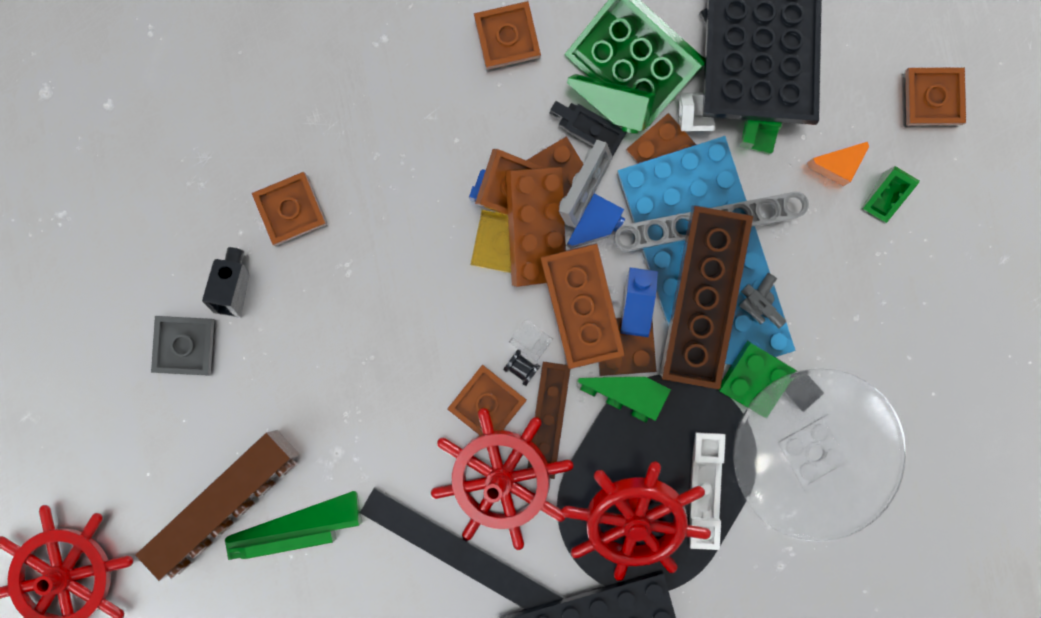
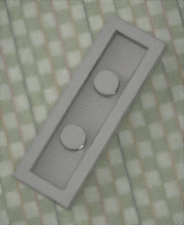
M596 140L593 148L588 150L585 156V163L580 172L575 174L569 193L560 202L559 213L568 226L577 227L613 158L606 142Z

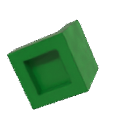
M746 120L739 147L772 154L782 123Z

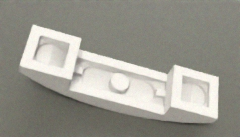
M695 433L690 489L701 486L704 488L705 494L702 498L690 503L689 525L708 528L711 531V536L708 539L690 537L691 549L720 550L721 520L719 519L725 434Z

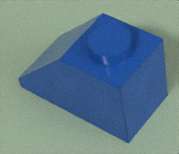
M594 193L566 246L572 249L609 238L613 231L616 233L623 225L625 218L621 215L624 209Z
M629 268L624 289L620 334L649 337L656 299L658 271Z

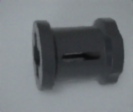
M517 349L503 370L505 372L510 371L523 381L522 384L524 386H527L540 368V365L538 363L535 365L531 363Z

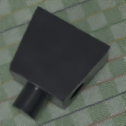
M228 247L225 260L214 259L202 302L215 314L237 318L242 316L249 272L242 264L244 251L241 249Z

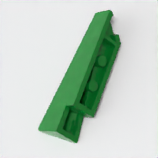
M351 491L227 536L225 538L228 560L238 558L250 559L333 543L337 539L335 530L356 527L363 523L358 494L356 491Z

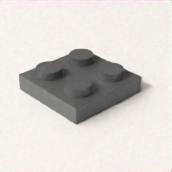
M155 316L151 373L211 376L214 319Z

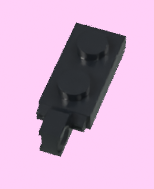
M555 101L549 114L561 120L559 126L564 131L592 147L596 140L606 142L612 157L627 133L622 128L580 104L575 105L571 103L567 107Z

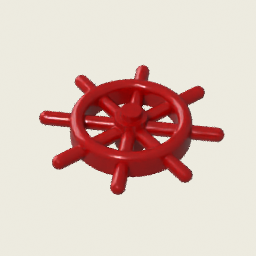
M481 408L478 411V417L483 434L472 439L463 449L446 438L438 439L437 446L455 457L456 461L452 470V484L433 488L431 490V497L439 499L455 496L461 509L471 518L462 532L464 540H471L480 525L493 529H509L513 547L516 550H521L524 548V540L520 526L533 519L539 511L544 512L558 522L566 519L562 515V510L546 501L550 489V475L571 471L574 465L571 460L547 463L541 450L532 442L542 424L540 418L533 417L522 435L511 431H494L488 409ZM498 446L513 448L504 464ZM487 447L492 467L473 455ZM523 455L533 466L514 471ZM467 465L485 477L466 481ZM537 478L536 494L517 482ZM484 489V498L479 504L470 492ZM511 493L529 504L516 512ZM501 499L504 513L490 511L493 503Z
M656 461L650 463L645 478H628L614 483L604 471L597 470L594 473V479L602 490L591 500L588 509L565 506L562 509L564 517L584 520L587 526L589 540L571 549V556L573 558H580L596 550L604 558L617 563L614 578L618 581L625 578L628 566H645L659 561L669 573H675L678 566L670 555L679 548L685 536L698 539H708L711 536V531L708 528L688 525L685 505L704 496V488L696 486L679 495L672 487L658 481L661 465ZM651 499L662 503L648 510ZM615 505L622 514L606 511ZM671 512L674 515L673 522L657 520ZM599 523L616 525V527L602 532ZM651 531L666 534L657 540ZM626 535L623 545L614 542V540ZM643 540L646 545L635 546L637 541Z
M42 505L39 508L42 533L28 539L21 547L6 537L0 536V549L13 556L8 571V585L0 587V599L10 597L15 608L24 618H90L98 609L112 618L124 617V611L106 600L111 584V571L132 566L133 558L131 556H124L108 560L103 548L92 538L103 521V516L100 513H94L82 532L68 528L55 529L51 508L48 505ZM58 542H66L73 545L64 561H62ZM44 544L47 546L51 565L33 555ZM84 552L89 558L91 565L74 569L75 564ZM27 565L41 573L42 576L25 581ZM94 576L93 591L76 580ZM35 591V593L42 596L37 605L31 599L28 592ZM70 592L87 602L75 613ZM56 595L58 596L62 615L46 612Z

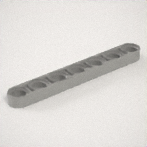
M790 192L713 207L711 209L732 212L734 209L740 208L745 211L746 215L753 216L751 227L801 217L807 212L809 201L803 193ZM790 198H797L801 201L802 209L799 213H793L788 209L787 202ZM763 203H769L773 206L774 215L772 218L766 219L760 215L759 208ZM690 212L623 225L614 235L615 245L622 251H633L684 241L686 235L679 234L676 231L675 225L680 219H685L689 222ZM658 225L662 228L663 236L660 240L654 241L649 238L647 234L649 226ZM629 230L634 233L635 242L633 245L625 246L620 242L619 235L622 231Z

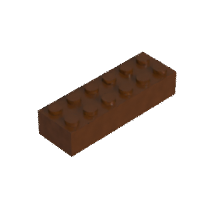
M692 205L660 375L662 379L720 389L753 216Z
M278 430L266 432L135 556L158 581L167 576L172 579L177 574H181L192 564L189 560L190 558L194 559L197 555H201L213 544L210 540L212 537L215 539L220 534H224L234 524L231 520L233 517L238 518L241 514L244 515L256 504L253 501L255 497L259 498L261 495H265L277 484L274 481L277 476L280 478L283 475H287L297 465L295 459L300 454Z

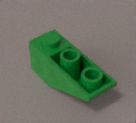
M647 377L578 378L576 381L582 384L580 390L594 397L598 392L608 397L606 400L607 404L619 410L624 405L633 410L631 416L647 423L649 418L656 421L671 389Z

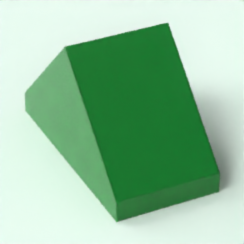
M896 166L886 170L879 178L863 209L887 223L916 188L920 180Z

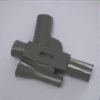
M767 273L757 290L750 284H747L741 290L746 298L738 306L747 311L760 325L765 321L761 316L763 314L779 329L786 323V320L772 305L774 295L770 290L777 278Z

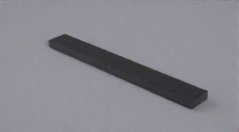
M375 487L360 511V514L525 610L565 599L560 594Z

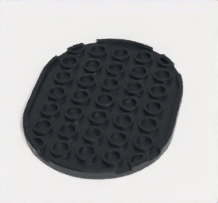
M660 374L649 376L647 378L671 389L656 421L649 418L647 423L631 416L632 409L623 405L621 410L606 403L571 459L574 465L573 469L563 473L557 494V507L561 510L565 506L588 509L591 500L602 490L594 479V473L597 470L604 471L614 483L628 478H645L650 463L654 461L661 465L658 481L672 487L680 495L690 490L695 433L725 434L719 519L721 520V546L744 507L754 484L757 452L751 427L737 404L718 389L664 380ZM690 503L685 505L686 514L688 518V525L690 518ZM615 505L606 511L622 514ZM566 518L564 521L558 522L563 542L570 555L573 547L589 540L586 521ZM599 523L602 532L616 527V525ZM626 535L614 540V542L623 545ZM685 536L679 548L670 555L678 566L675 573H669L659 561L645 566H628L625 578L621 581L614 578L617 563L604 558L596 550L580 558H573V560L587 575L606 587L663 571L668 591L695 578L710 563L718 550L691 549L690 537Z

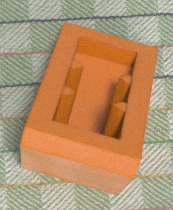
M868 141L815 157L807 162L808 168L845 186L852 181L869 148Z

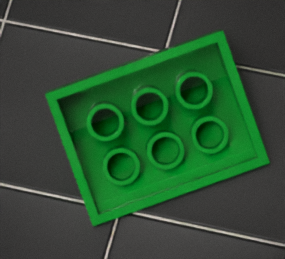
M608 0L565 53L575 65L591 78L654 93L655 98L648 127L705 66V58L641 0Z

